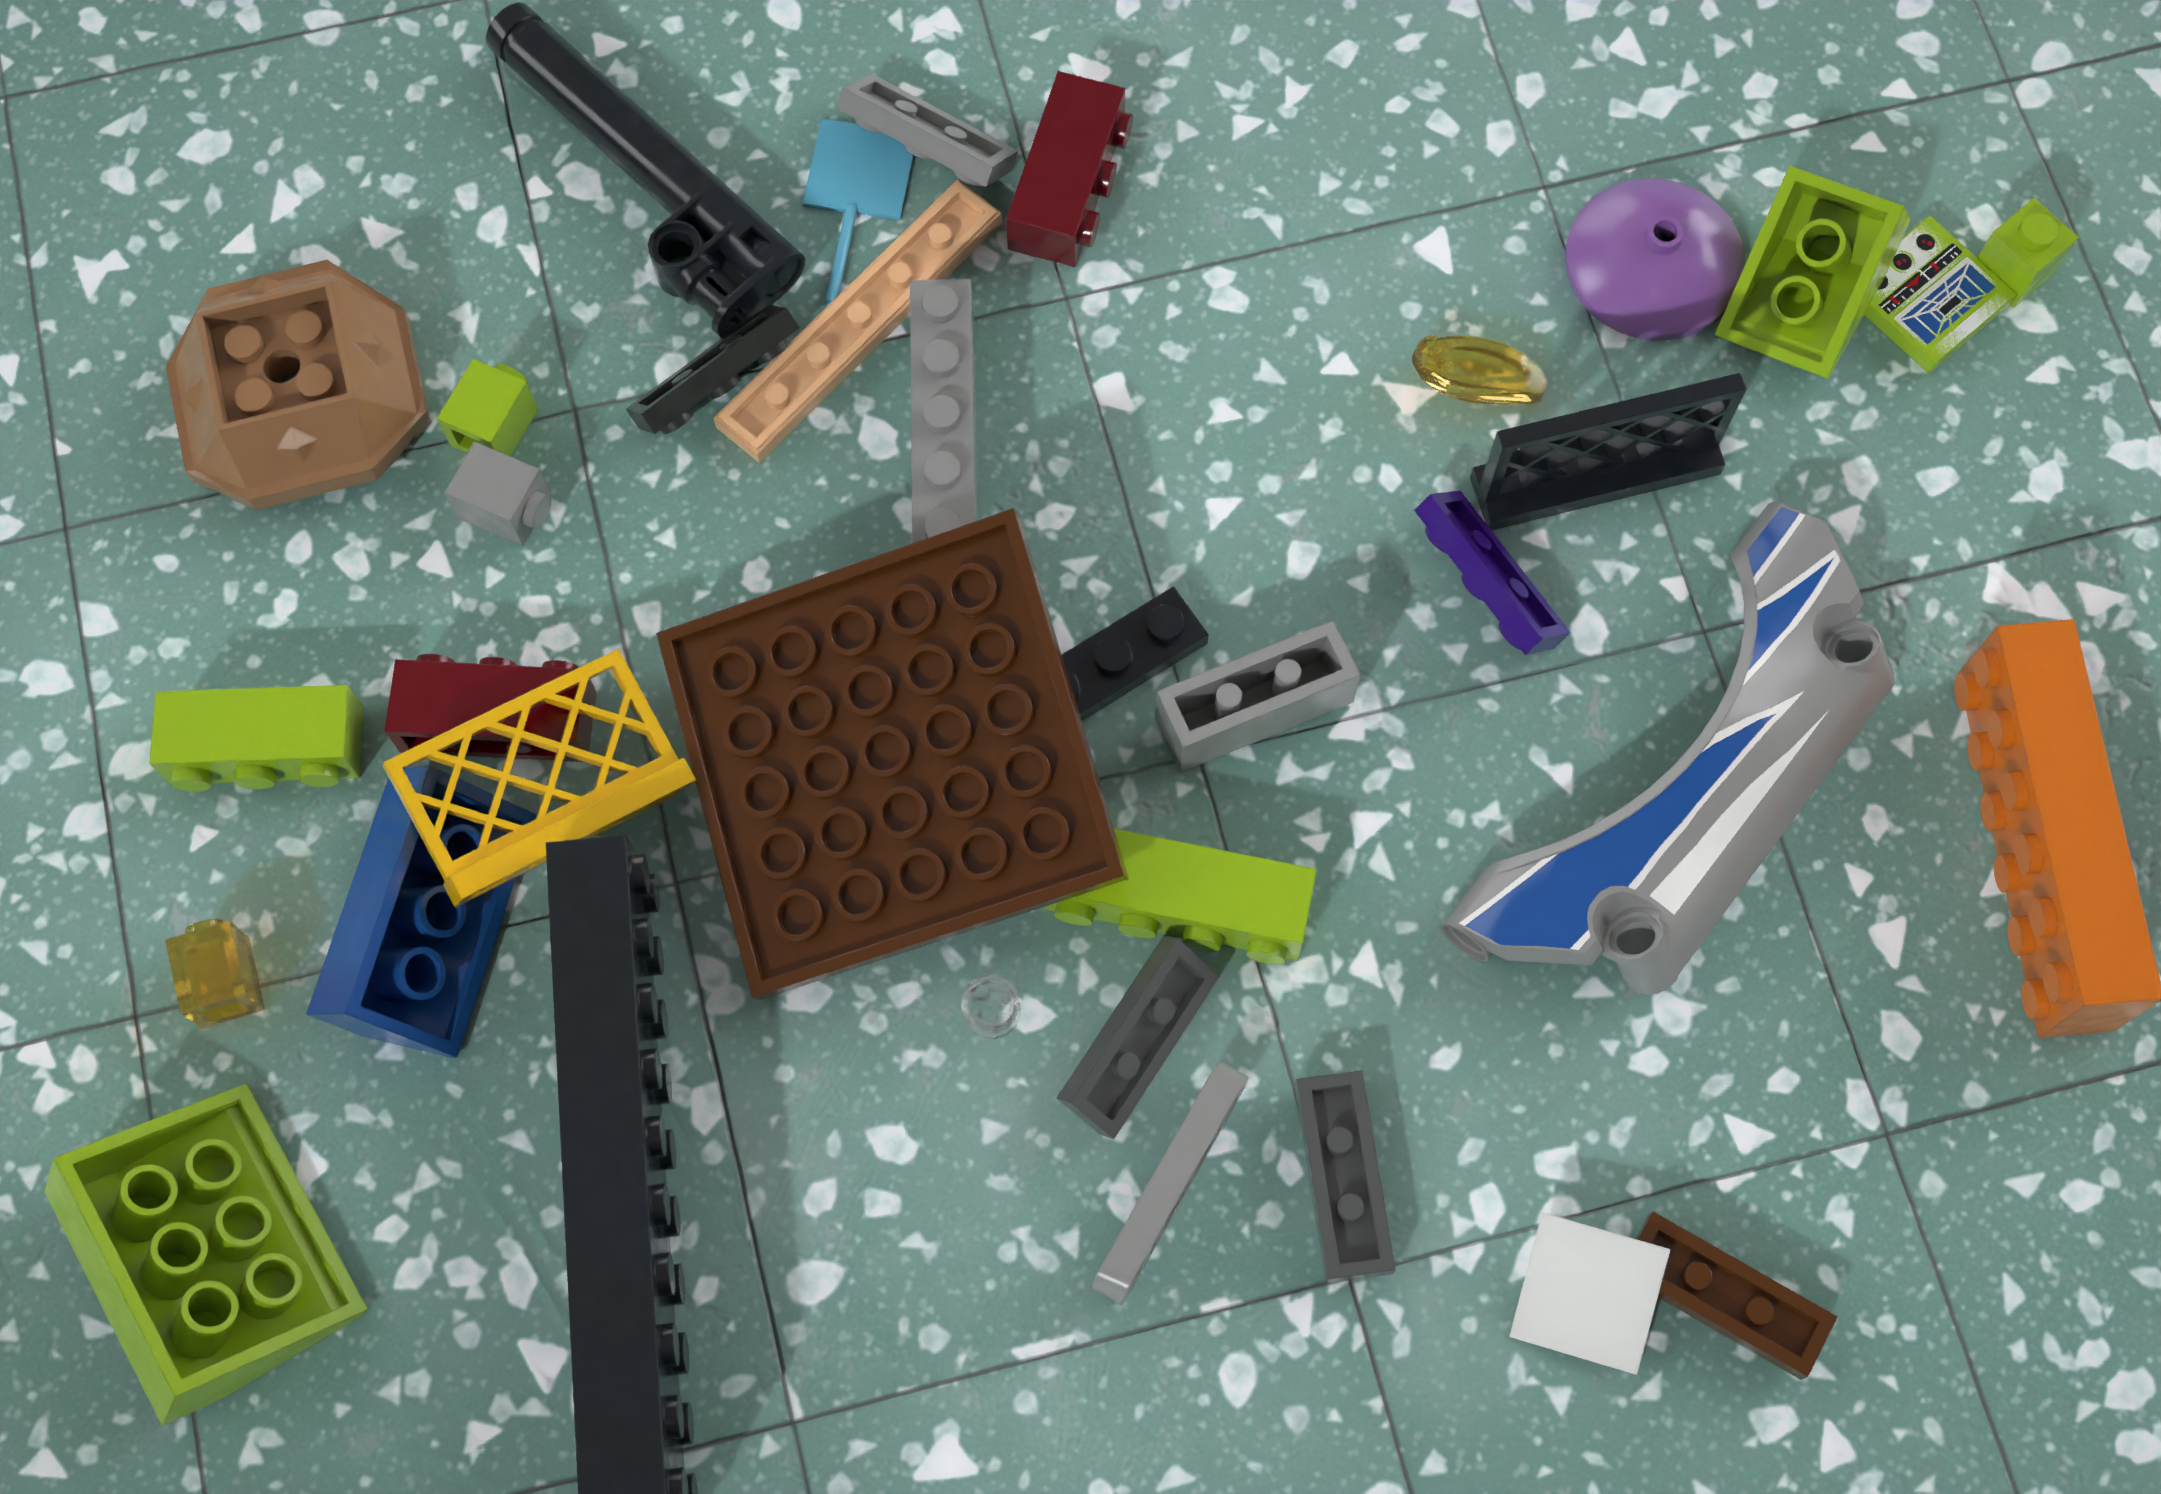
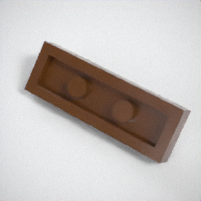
M1652 1211L1646 1217L1635 1239L1670 1249L1658 1298L1798 1379L1807 1378L1838 1316Z

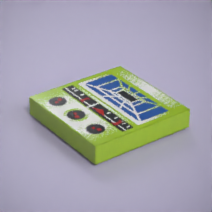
M1929 215L1902 238L1888 272L1864 315L1922 369L1930 374L2009 307L2017 293Z

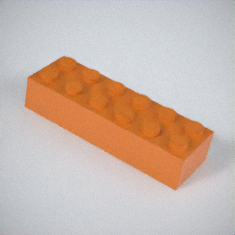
M2075 619L1997 626L1958 672L1954 683V693L1959 709L1967 713L1971 732L1967 742L1968 758L1971 767L1980 773L1984 791L1980 803L1981 818L1986 830L1993 832L1998 854L1994 860L1995 882L1999 891L2007 895L2011 914L2007 926L2008 941L2014 955L2020 956L2025 977L2021 987L2023 1009L2029 1019H2034L2038 1038L2116 1031L2161 1001V981Z

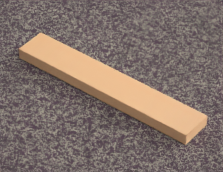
M957 179L797 335L781 354L776 356L713 418L715 427L760 464L910 315V280L947 279L1002 224V213Z

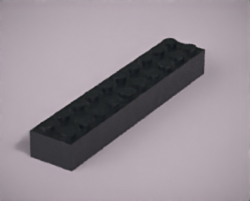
M626 834L546 842L578 1494H698L695 1473L686 1474L683 1445H691L694 1442V1422L690 1402H682L679 1390V1375L689 1373V1347L686 1333L677 1331L674 1305H683L685 1303V1283L681 1263L673 1264L670 1247V1237L680 1236L681 1220L677 1196H669L666 1183V1170L676 1169V1145L673 1130L665 1129L662 1117V1104L672 1103V1082L669 1065L667 1063L661 1064L658 1051V1039H667L666 1006L664 999L657 1000L653 977L663 975L664 973L660 936H653L649 914L660 911L658 881L655 873L649 874L646 855H637Z

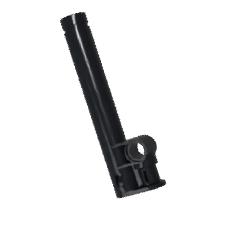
M520 2L510 4L494 17L486 33V45L490 50L507 63L513 71L671 214V216L656 227L648 241L650 258L658 284L663 291L671 296L682 298L688 304L699 305L713 318L712 330L720 338H724L763 308L773 305L795 285L805 267L806 259L804 255L549 24L544 22L528 5ZM688 256V258L682 262H670V260L674 259L675 257Z

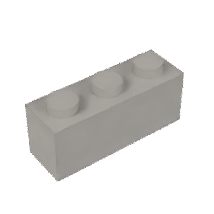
M1332 620L1158 690L1155 719L1181 773L1353 703L1360 673Z

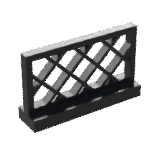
M1741 373L1497 431L1487 464L1473 467L1470 475L1485 523L1491 530H1496L1721 475L1726 463L1719 444L1747 390Z

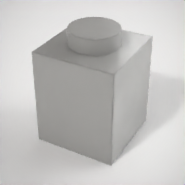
M473 442L444 492L458 519L521 546L524 545L532 529L537 530L544 524L551 508V493L539 468L477 442Z

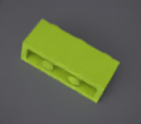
M348 685L155 691L149 764L172 787L183 791H205L211 788V783L233 782L243 788L268 789L275 785V781L299 780L301 783L313 787L335 786L339 783V779L360 778L364 706Z

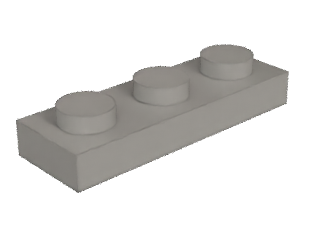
M872 73L842 88L837 109L856 118L855 121L860 127L870 132L884 133L905 144V149L914 156L923 159H933L954 170L955 176L965 183L987 187L1012 172L1018 150Z

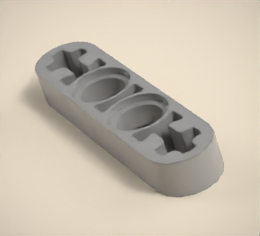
M1221 1061L1216 1064L1093 1281L1092 1289L1120 1305L1123 1304L1239 1100L1249 1079L1248 1076Z

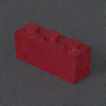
M1057 71L1006 218L1008 250L1076 267L1082 247L1091 248L1093 246L1100 222V213L1095 212L1099 196L1105 198L1110 196L1115 180L1117 163L1111 162L1115 148L1125 149L1131 133L1133 114L1125 112L1126 88Z
M421 654L417 656L416 660L395 659L384 731L398 751L403 753L579 668V666L561 660L546 661L542 664V667L518 666L515 662L500 657H485L480 659L479 664L458 663L449 657L438 654ZM591 679L587 682L582 703L595 707L597 692ZM577 686L559 695L574 699ZM542 702L530 708L523 731L560 742L570 710ZM520 713L501 722V724L516 728ZM577 714L568 745L589 752L593 718ZM484 730L471 737L466 756L506 758L512 739ZM520 741L514 759L554 761L556 753ZM461 742L441 752L457 756ZM564 756L563 761L583 762L567 756Z

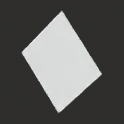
M1542 1212L1509 1337L1637 1375L1670 1249Z

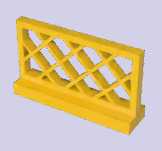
M619 648L388 759L382 765L445 881L443 886L455 908L546 862V842L595 837L684 792L696 780L685 758L678 759ZM608 670L612 671L623 692L617 714L582 703L588 680ZM577 686L574 699L559 695ZM545 702L570 710L560 742L523 731L530 708ZM629 705L638 721L625 717ZM520 713L516 728L501 724V722ZM578 713L613 724L604 756L568 745ZM625 728L646 735L658 758L639 768L613 760L621 729ZM486 730L512 739L502 771L465 760L472 736ZM520 741L556 753L546 785L510 774ZM461 742L457 757L441 752ZM564 756L600 767L593 791L583 796H578L555 788ZM425 759L453 767L443 800L416 793L404 769ZM461 770L498 781L488 815L450 803ZM609 770L624 774L605 784ZM506 784L543 796L535 820L522 826L496 818ZM551 799L567 803L547 813ZM423 806L439 811L435 825L432 824ZM446 814L484 825L477 849L452 861L440 838ZM492 828L508 832L488 843Z

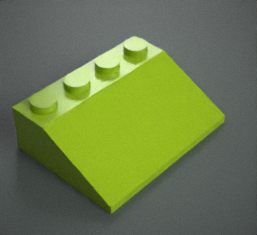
M247 1083L53 1158L44 1193L162 1426L229 1396L363 1316L368 1310Z

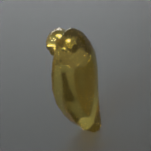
M1429 335L1419 341L1412 355V364L1424 382L1434 390L1450 398L1471 403L1528 404L1541 402L1548 384L1547 377L1540 367L1525 354L1502 342L1482 337L1446 336L1438 338L1437 335Z

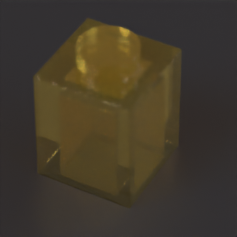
M221 919L199 921L189 925L185 929V934L165 939L180 1014L200 1029L265 1010L250 938L230 920L226 922Z

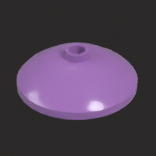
M1646 178L1630 180L1611 186L1593 197L1582 208L1573 222L1567 239L1565 265L1574 293L1582 305L1596 319L1606 326L1631 337L1665 341L1699 333L1723 316L1744 269L1745 252L1742 239L1735 224L1728 214L1710 197L1699 190L1679 182ZM1654 234L1665 235L1672 241H1660Z

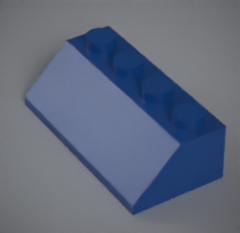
M431 765L404 769L416 793L443 800L450 774ZM389 777L306 1015L363 1037L441 1056L457 1058L516 877L455 908L443 886L445 881ZM458 778L450 803L488 815L494 795ZM501 799L496 818L523 826L535 820L536 814ZM423 806L432 824L435 825L439 811ZM446 814L440 838L452 861L477 849L484 828L483 824ZM492 828L488 843L508 832Z

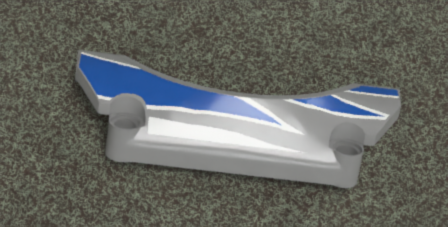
M1771 502L1765 507L1729 554L1730 560L1740 579L1742 589L1744 630L1739 658L1730 684L1716 712L1700 736L1676 764L1651 787L1623 808L1593 826L1561 841L1494 862L1486 867L1440 926L1444 936L1456 948L1480 962H1487L1495 954L1507 961L1592 966L1598 957L1602 955L1616 963L1624 981L1631 990L1643 995L1658 994L1667 990L1676 982L1685 965L1884 697L1891 692L1895 684L1894 672L1877 628L1869 623L1854 619L1863 607L1864 602L1826 521L1802 513L1794 507L1781 502Z

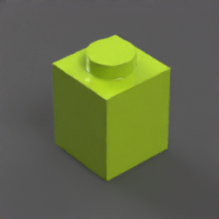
M2033 198L1992 232L1977 258L2017 293L2011 304L2015 308L2056 273L2079 237L2036 198Z
M472 359L438 415L437 420L450 446L468 453L473 442H477L511 457L539 409L528 386V380L520 372L505 364L498 363L495 367Z

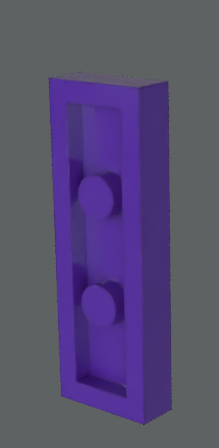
M1461 490L1430 494L1414 510L1425 524V533L1430 542L1437 549L1448 554L1462 572L1461 578L1466 589L1475 598L1485 602L1498 619V627L1502 636L1513 647L1521 650L1524 655L1554 649L1571 633Z

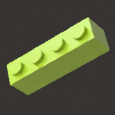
M1114 828L1129 879L1044 907L1045 910L1055 911V918L1069 924L1088 926L1092 924L1094 919L1119 924V931L1133 937L1151 939L1155 938L1158 932L1183 937L1182 942L1186 946L1197 950L1214 952L1219 951L1221 945L1247 950L1246 955L1252 960L1279 965L1285 963L1286 958L1297 961L1299 959L1317 869Z

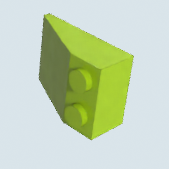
M1789 165L1714 336L1829 380L1883 282L1910 223V217L1905 206Z

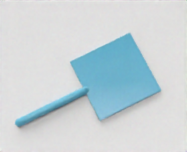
M821 119L802 204L805 207L845 212L825 300L827 307L840 292L856 214L901 220L914 155L905 149V144L884 133L870 132L856 123Z

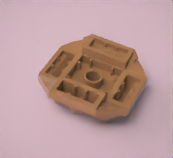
M329 260L208 288L166 365L185 472L192 482L209 490L214 489L226 497L254 510L378 480L399 458L411 439H417L432 423L410 321L404 308ZM297 373L290 381L280 383L285 376Z

